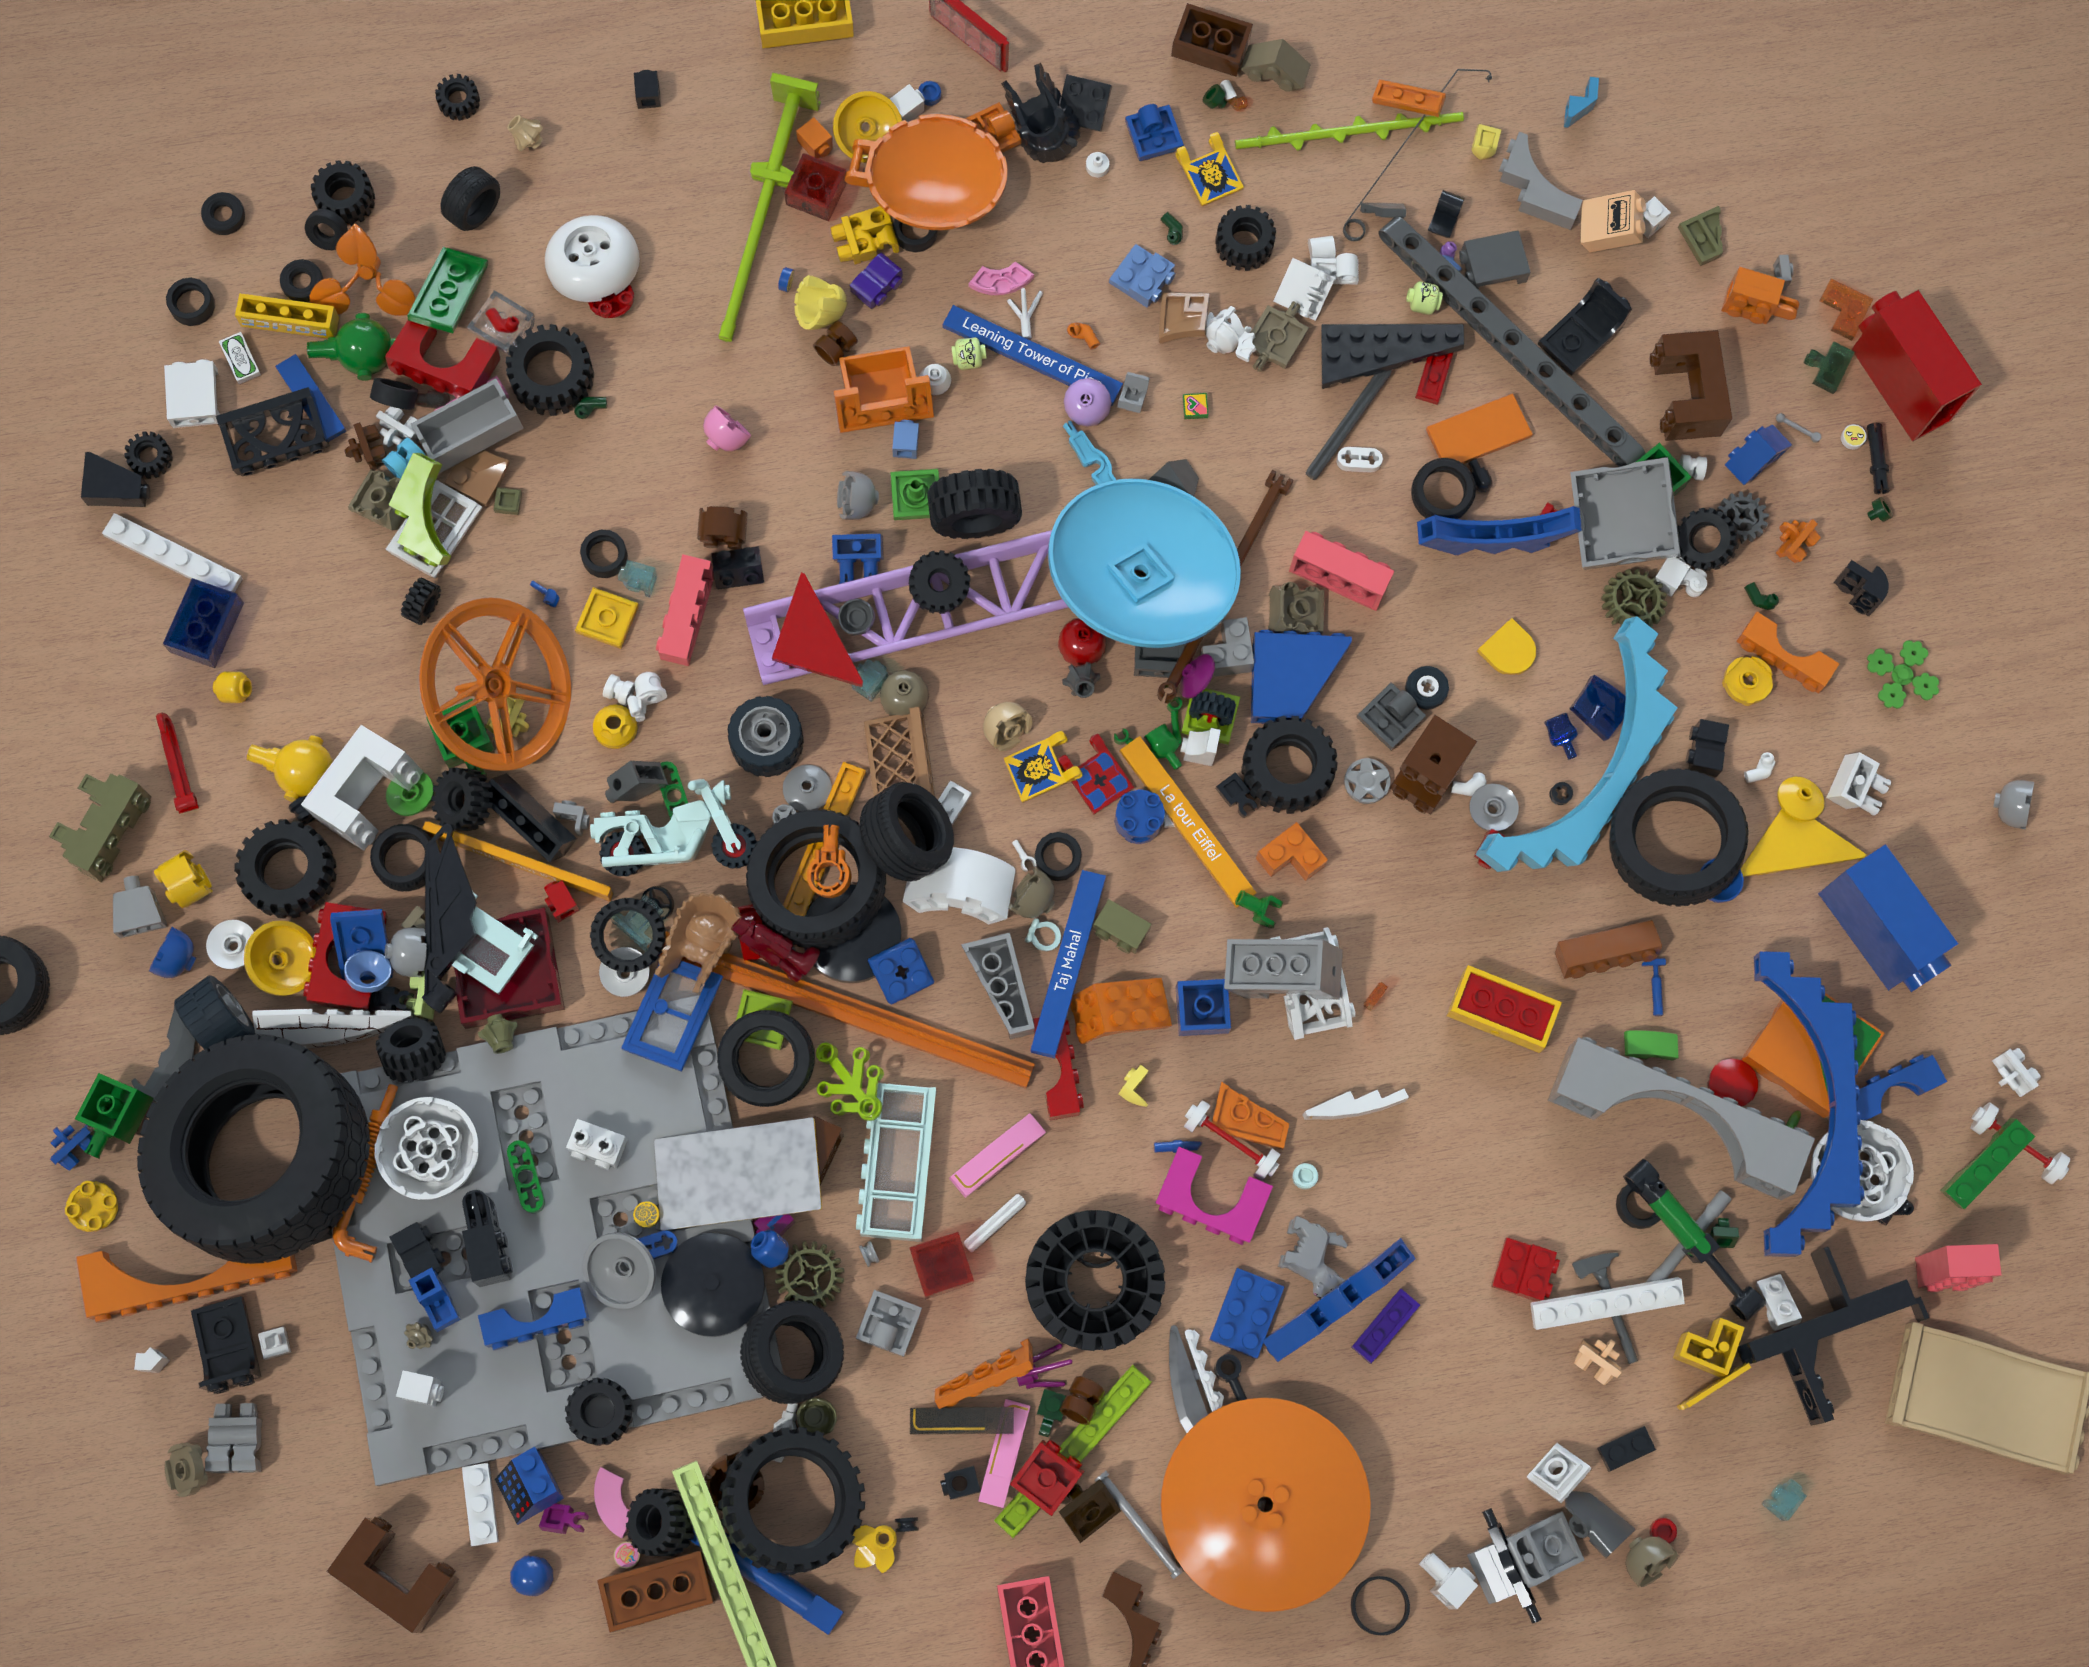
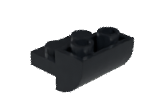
M1853 560L1847 564L1833 582L1842 592L1853 595L1849 604L1853 606L1855 611L1870 616L1883 602L1889 590L1887 576L1879 566H1876L1870 572Z

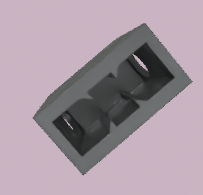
M629 761L607 778L609 789L605 791V796L611 803L616 801H638L668 785L660 762Z

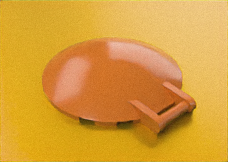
M926 114L920 115L919 119L908 122L903 120L889 128V132L882 138L879 137L877 141L854 140L852 146L854 152L850 169L846 172L845 182L850 185L868 187L878 205L886 213L902 223L927 230H948L963 227L979 220L997 205L1007 183V162L995 138L989 132L986 134L977 128V124L952 115ZM862 155H868L865 172H859Z

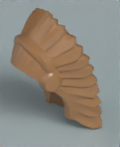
M701 892L699 895H691L688 900L683 901L680 908H677L676 913L678 916L673 918L674 925L670 929V935L666 938V947L662 949L663 954L658 960L659 966L655 971V975L660 978L665 977L672 970L678 968L682 958L686 957L688 960L702 965L692 991L694 993L699 992L700 987L706 982L713 968L717 966L720 957L723 954L729 953L733 944L732 941L738 936L737 933L731 930V927L735 921L742 917L739 915L740 911L738 907L733 905L732 901H728L721 894L715 895L713 893L706 894Z

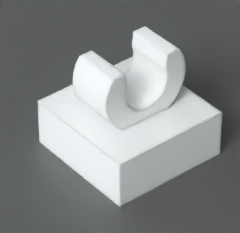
M285 1327L258 1334L263 1359L267 1360L291 1353Z

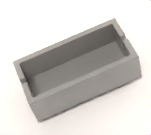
M497 379L480 386L411 423L428 457L443 464L439 473L523 429L517 414Z

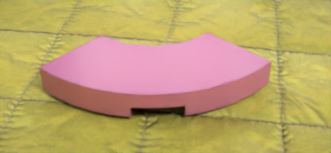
M1017 262L1001 270H991L982 266L969 282V287L983 294L1005 295L1025 287L1033 280L1034 274Z
M600 1467L594 1486L596 1508L608 1529L623 1539L627 1531L626 1523H628V1517L626 1516L627 1512L630 1511L622 1500L621 1489L624 1479Z

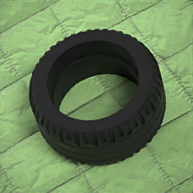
M477 166L462 170L452 179L443 193L440 203L441 214L462 231H469L479 227L489 218L499 201V182Z
M1438 458L1431 460L1418 471L1413 480L1411 488L1412 501L1418 512L1425 518L1437 515L1459 519L1473 504L1476 495L1475 479L1471 471L1463 463L1455 459ZM1447 472L1454 475L1461 482L1464 494L1459 505L1445 510L1436 508L1428 502L1424 495L1423 487L1426 479L1431 474Z
M398 824L382 831L374 841L370 852V862L374 873L384 885L393 890L409 892L425 886V857L419 869L407 876L390 874L385 867V857L388 850L399 841L415 840L421 843L425 850L426 845L432 838L426 831L411 824Z

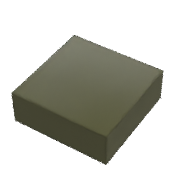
M497 487L494 512L519 515L522 491Z

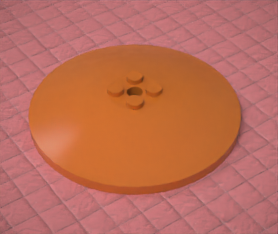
M1253 1398L1237 1401L1211 1412L1194 1425L1180 1441L1168 1463L1161 1493L1162 1521L1169 1546L1175 1558L1187 1575L1204 1591L1229 1605L1241 1609L1261 1612L1284 1611L1308 1604L1329 1592L1345 1577L1357 1560L1363 1548L1370 1522L1371 1501L1369 1485L1362 1462L1355 1449L1344 1434L1328 1419L1316 1411L1292 1401L1277 1398ZM1261 1497H1269L1272 1500L1273 1508L1269 1512H1262L1258 1508V1500Z

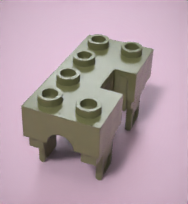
M85 774L77 789L91 795L89 799L98 804H91L80 823V826L87 830L78 828L75 831L57 822L49 836L62 843L61 847L66 849L62 856L70 864L77 867L81 873L101 883L112 872V864L120 852L116 846L127 827L133 829L141 814L148 810L151 803V796L138 783L120 774L118 776L110 774L106 782Z

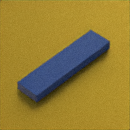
M296 354L275 366L292 392L309 387L314 393L328 442L346 432L345 427ZM309 405L303 406V410L309 419L313 421Z

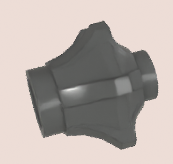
M1089 662L1082 666L1075 667L1072 664L1068 666L1070 671L1067 677L1062 679L1063 685L1070 687L1073 696L1081 698L1091 696L1094 692L1095 683L1100 680V673H1094Z

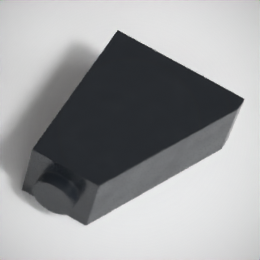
M85 452L81 498L87 506L146 507V499L150 498V486L141 475L92 452Z

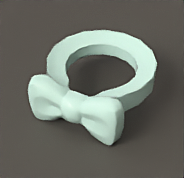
M1034 918L1025 942H1032L1041 951L1053 950L1061 940L1059 928L1052 922H1039L1038 918ZM1048 927L1052 929L1055 934L1053 944L1050 946L1040 944L1034 935L1037 928Z

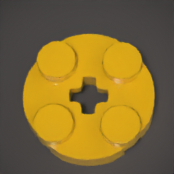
M1753 656L1751 658L1739 657L1727 667L1722 684L1727 694L1733 700L1742 703L1744 706H1751L1764 700L1773 688L1771 676L1773 674L1768 664L1762 659ZM1743 676H1752V683L1754 685H1746Z

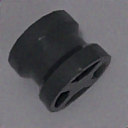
M307 796L296 799L288 806L290 812L295 814V820L302 822L303 825L316 819L301 805Z

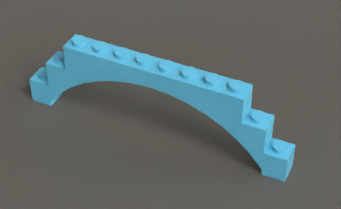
M1639 617L1625 619L1613 638L1618 642L1623 660L1626 702L1620 738L1605 773L1590 794L1577 807L1552 824L1518 836L1503 837L1499 833L1489 834L1475 855L1497 872L1511 870L1517 864L1518 858L1532 869L1547 867L1551 863L1553 856L1567 867L1582 864L1588 856L1587 851L1590 846L1599 839L1600 830L1611 820L1613 816L1612 811L1623 797L1627 787L1636 780L1638 776L1636 774L1637 771L1648 761L1650 757L1649 752L1660 742L1662 738L1661 733L1664 728L1673 721V714L1678 707L1656 691L1665 682L1664 676L1668 670L1647 654L1655 646L1654 640L1658 633Z

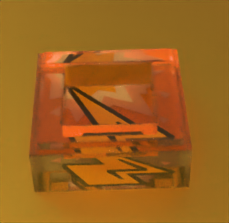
M1379 982L1364 1002V1007L1371 1011L1388 986Z

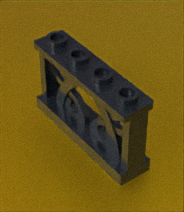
M309 387L216 416L232 470L237 475L249 476L254 474L257 469L263 467L264 469H271L278 466L279 462L286 460L288 462L297 461L302 458V455L308 453L312 455L319 454L325 451L324 448L330 447L314 393ZM309 405L313 421L302 420L303 406ZM288 411L289 415L287 418L293 419L291 421L281 419V413ZM270 416L277 423L283 426H290L287 435L278 446L269 445L255 438L262 433L266 425V418ZM258 421V428L254 432L249 433L248 431L255 429L250 427V423ZM301 425H309L315 429L316 435L313 440L302 441V436L309 433L304 429H300ZM235 428L243 437L235 444L229 429ZM248 442L250 445L245 448L244 454L253 452L254 457L250 460L242 461L238 457V451L242 445Z

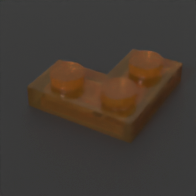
M1831 278L1819 301L1840 311L1831 331L1852 341L1873 298Z

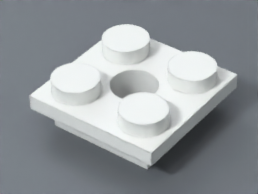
M1556 1443L1528 1474L1527 1478L1562 1503L1581 1480L1586 1477L1591 1467ZM1563 1467L1561 1473L1557 1475L1552 1474L1556 1468Z

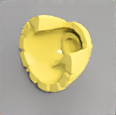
M808 275L801 281L799 288H797L798 293H796L794 301L796 304L794 306L797 320H799V325L804 329L815 330L825 328L838 321L844 314L847 307V298L840 286L830 285L820 278Z

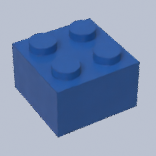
M1225 979L1177 982L1176 1002L1179 1036L1229 1034L1231 1030L1229 992L1224 989Z

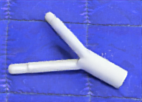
M1022 288V313L1011 299H1008L1007 302L1021 319L1022 337L1030 339L1032 338L1030 317L1043 292L1039 291L1027 312L1026 289Z

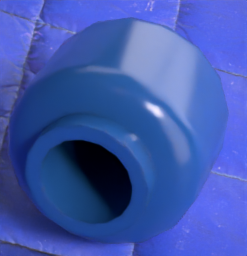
M774 1230L761 1231L753 1237L751 1241V1255L765 1267H777L788 1258L789 1243Z

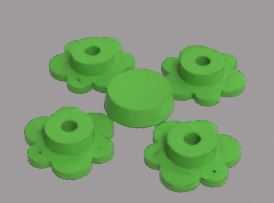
M1905 641L1902 646L1903 649L1900 651V656L1904 658L1906 665H1897L1895 668L1891 662L1893 659L1892 655L1886 654L1883 649H1876L1873 654L1868 655V671L1871 673L1877 672L1879 676L1892 671L1891 677L1894 683L1892 685L1884 684L1883 690L1878 693L1879 700L1884 702L1886 708L1893 706L1899 709L1903 706V700L1907 695L1902 691V686L1911 683V681L1915 687L1914 694L1920 695L1923 700H1930L1933 695L1939 693V688L1937 687L1939 680L1937 677L1923 673L1921 676H1916L1913 679V671L1909 666L1915 664L1918 666L1922 665L1923 659L1928 656V651L1922 647L1921 642Z

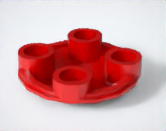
M629 284L617 295L613 293L603 297L602 301L588 302L596 315L603 318H616L622 316L631 308L634 303V292Z
M1730 1058L1722 1060L1713 1067L1709 1075L1707 1087L1714 1092L1715 1096L1722 1099L1723 1097L1734 1099L1738 1102L1737 1105L1742 1107L1754 1099L1758 1091V1079L1755 1071L1749 1064L1739 1059Z

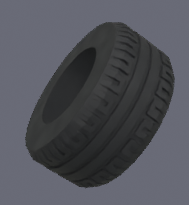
M0 935V964L12 965L16 969L18 977L13 995L0 1005V1035H7L27 1027L28 1024L32 1023L33 1019L35 1020L40 1015V1011L44 1009V1005L47 1003L46 999L49 997L50 978L48 977L49 974L44 962L32 949L16 939Z

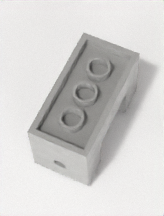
M1227 939L1224 989L1243 998L1269 999V993L1306 994L1314 999L1340 1000L1343 950L1325 940Z

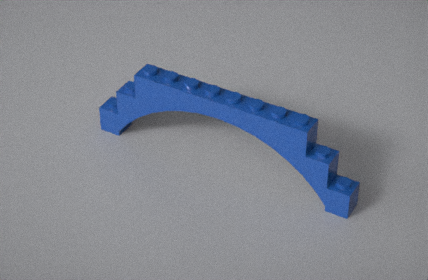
M1760 951L1754 956V980L1763 982L1789 1006L1804 1026L1821 1061L1829 1098V1130L1826 1147L1814 1180L1791 1213L1776 1227L1764 1230V1256L1796 1257L1801 1255V1251L1805 1248V1239L1801 1232H1826L1830 1230L1831 1226L1834 1225V1212L1830 1210V1207L1854 1208L1860 1205L1864 1198L1863 1186H1860L1863 1164L1859 1160L1858 1152L1862 1146V1139L1858 1135L1857 1125L1860 1124L1861 1120L1860 1111L1857 1110L1856 1100L1859 1099V1086L1855 1084V1075L1858 1074V1061L1854 1060L1857 1037L1853 1035L1856 1012L1852 1010V1003L1822 1002L1825 997V987L1821 985V978L1791 977L1794 972V962L1790 960V952Z

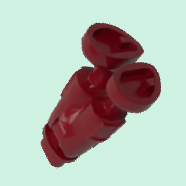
M740 917L735 921L731 930L739 935L738 939L745 943L749 950L757 955L759 954L771 966H779L793 982L800 981L802 976L811 970L818 959L820 950L816 947H810L804 953H800L792 949L793 941L778 932H774L760 923L755 925L756 921L753 919L748 921Z

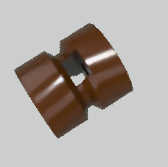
M835 321L827 329V335H822L813 344V347L825 362L831 366H836L839 363V358L844 357V352H849L858 343V340L847 326L840 321Z
M1076 1376L1069 1388L1071 1395L1065 1397L1060 1407V1412L1076 1423L1089 1425L1096 1412L1094 1406L1100 1404L1105 1390L1090 1379Z

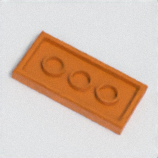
M1513 393L1426 428L1439 458H1451L1463 464L1529 439L1533 435Z

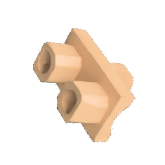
M1599 1339L1595 1342L1594 1346L1599 1348L1601 1352L1585 1340H1582L1579 1345V1352L1574 1360L1575 1365L1586 1371L1592 1361L1600 1366L1594 1374V1378L1603 1385H1606L1613 1377L1618 1378L1622 1372L1620 1371L1621 1366L1607 1357L1608 1355L1616 1360L1620 1355L1612 1349L1615 1345L1612 1339L1607 1344Z

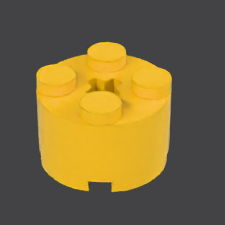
M187 850L178 853L154 870L156 878L161 883H164L168 889L165 891L167 898L173 904L177 902L181 908L189 907L213 891L210 889L212 884L200 864L196 865L191 861L194 856Z

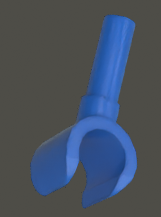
M534 580L531 581L530 586L545 595L543 602L551 607H556L560 597L555 590L546 589Z

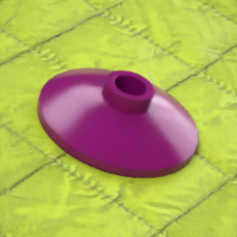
M1202 654L1186 665L1179 685L1180 694L1187 699L1194 698L1207 687L1215 670V661L1212 656Z

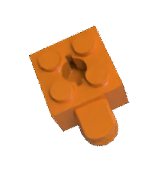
M1739 266L1728 285L1721 311L1726 312L1732 317L1749 319L1755 324H1767L1772 315L1787 320L1795 319L1800 303L1798 300L1781 295L1785 280Z

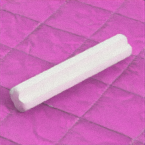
M1016 1194L964 1241V1246L970 1252H974L1026 1205L1024 1198Z

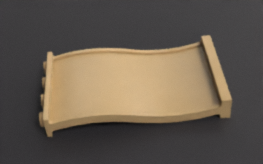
M1911 1322L1905 1324L1885 1424L1938 1436L2005 1458L2060 1472V1474H2074V1470L2078 1468L2080 1460L2077 1455L2078 1448L2084 1440L2083 1422L2089 1414V1405H2087L2089 1372L2044 1362L1981 1341Z

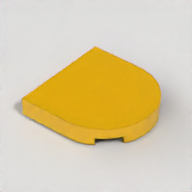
M1511 618L1477 652L1499 673L1519 675L1527 671L1534 662L1536 646L1532 637Z

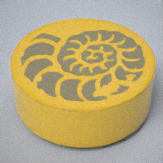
M646 1201L641 1202L635 1207L633 1217L640 1227L651 1228L658 1223L660 1213L655 1204Z

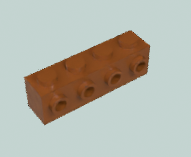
M1653 920L1559 941L1555 955L1564 979L1570 977L1577 979L1592 972L1603 973L1613 967L1620 966L1624 968L1639 961H1653L1659 957L1662 943Z

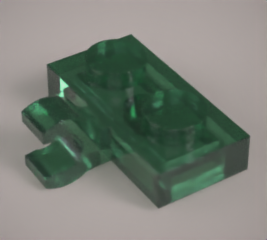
M1836 342L1830 345L1825 356L1811 349L1803 363L1810 367L1819 368L1812 384L1834 394L1855 352Z

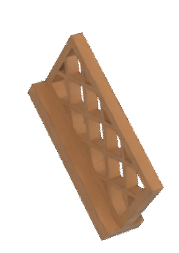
M919 707L909 708L910 714L893 715L864 721L873 796L888 788L896 777L908 783H913L916 779L917 785L925 788L935 796L925 720ZM908 721V728L903 734L893 729L898 722ZM882 726L886 730L877 739L872 736L871 727ZM890 732L899 737L892 748L883 743ZM904 741L911 745V750L906 757L897 752V749ZM880 746L889 751L882 762L874 757V753ZM893 755L902 759V762L895 771L886 765ZM907 763L914 767V773L909 779L899 774ZM883 768L892 773L885 784L877 779L878 774Z

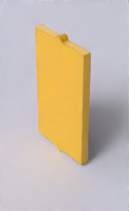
M1749 1363L1738 1366L1730 1371L1728 1376L1719 1378L1677 1405V1408L1684 1410L1693 1406L1752 1367Z

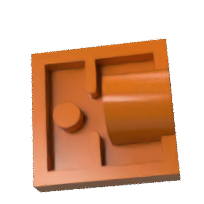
M1000 102L965 118L977 124V128L986 134L989 132L1000 145L999 148L1002 153L1021 144V138L1015 129L1013 118L1007 110L1004 111Z

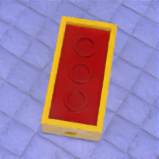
M1468 965L1462 973L1446 1016L1540 1053L1546 1047L1562 1002Z

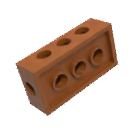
M702 1551L597 1580L610 1633L715 1603ZM682 1576L686 1577L689 1582V1586L684 1592H680L676 1588V1581ZM655 1584H659L663 1588V1594L659 1599L652 1598L650 1594L651 1587ZM630 1591L637 1595V1602L632 1607L625 1603V1596Z

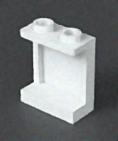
M202 359L196 361V363L174 362L172 365L164 366L167 420L173 428L218 424L216 416L220 415L217 409L216 375H218V369L214 362Z

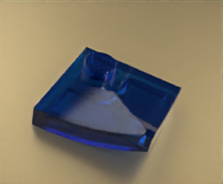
M1592 675L1569 709L1603 741H1606L1624 720L1626 696L1606 681Z

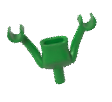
M1180 697L1175 699L1179 705L1178 707L1174 708L1170 703L1167 704V709L1171 712L1172 733L1167 725L1163 724L1144 736L1150 744V750L1157 759L1167 758L1174 770L1182 766L1174 753L1182 743L1178 711L1182 706ZM1124 728L1122 732L1125 735V739H1119L1114 733L1113 739L1118 745L1129 744L1134 740L1129 737L1128 731Z

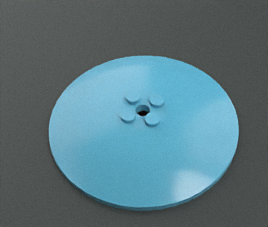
M1118 479L1095 485L1083 491L1061 511L1053 526L1048 544V563L1051 577L1058 593L1070 610L1097 632L1116 641L1146 648L1173 647L1192 642L1206 635L1219 625L1229 613L1239 590L1240 560L1235 543L1222 521L1211 509L1192 495L1157 481ZM1134 571H1143L1146 574V576L1139 577L1135 574Z

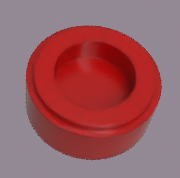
M1656 1519L1650 1526V1536L1660 1537L1669 1544L1677 1536L1676 1525L1670 1519Z

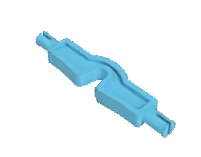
M1068 421V424L1065 423L1063 428L1070 436L1069 444L1077 454L1082 466L1100 465V468L1092 473V481L1098 485L1116 480L1112 474V466L1108 457L1102 451L1094 448L1082 430L1078 432L1072 421Z

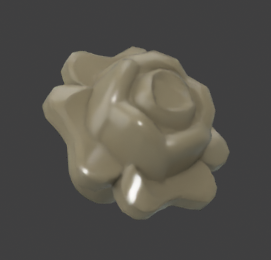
M418 1322L406 1325L407 1330L404 1331V1334L409 1339L406 1343L409 1348L414 1349L417 1347L422 1349L423 1347H431L433 1337L427 1325Z

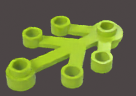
M827 1042L820 1044L816 1050L817 1059L825 1064H830L844 1084H831L822 1081L817 1086V1093L825 1098L832 1096V1094L853 1095L858 1101L846 1103L836 1099L830 1106L832 1113L838 1116H842L845 1113H859L860 1117L864 1120L873 1121L877 1119L882 1112V1103L877 1098L878 1081L884 1076L883 1069L876 1065H871L867 1069L866 1074L869 1080L867 1092L865 1093L862 1090L864 1063L870 1058L869 1051L863 1047H857L853 1051L854 1066L853 1074L851 1075L839 1060L836 1046ZM832 1051L831 1056L827 1058L828 1052ZM863 1051L864 1056L859 1059V1054ZM877 1069L878 1073L873 1077V1072ZM828 1086L827 1092L823 1093V1088ZM841 1103L842 1108L837 1112V1106ZM871 1105H873V1109L869 1113L868 1109Z

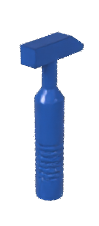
M1666 958L1642 963V966H1653L1654 975L1651 979L1653 1016L1664 1015L1662 980L1659 976L1658 966H1665Z

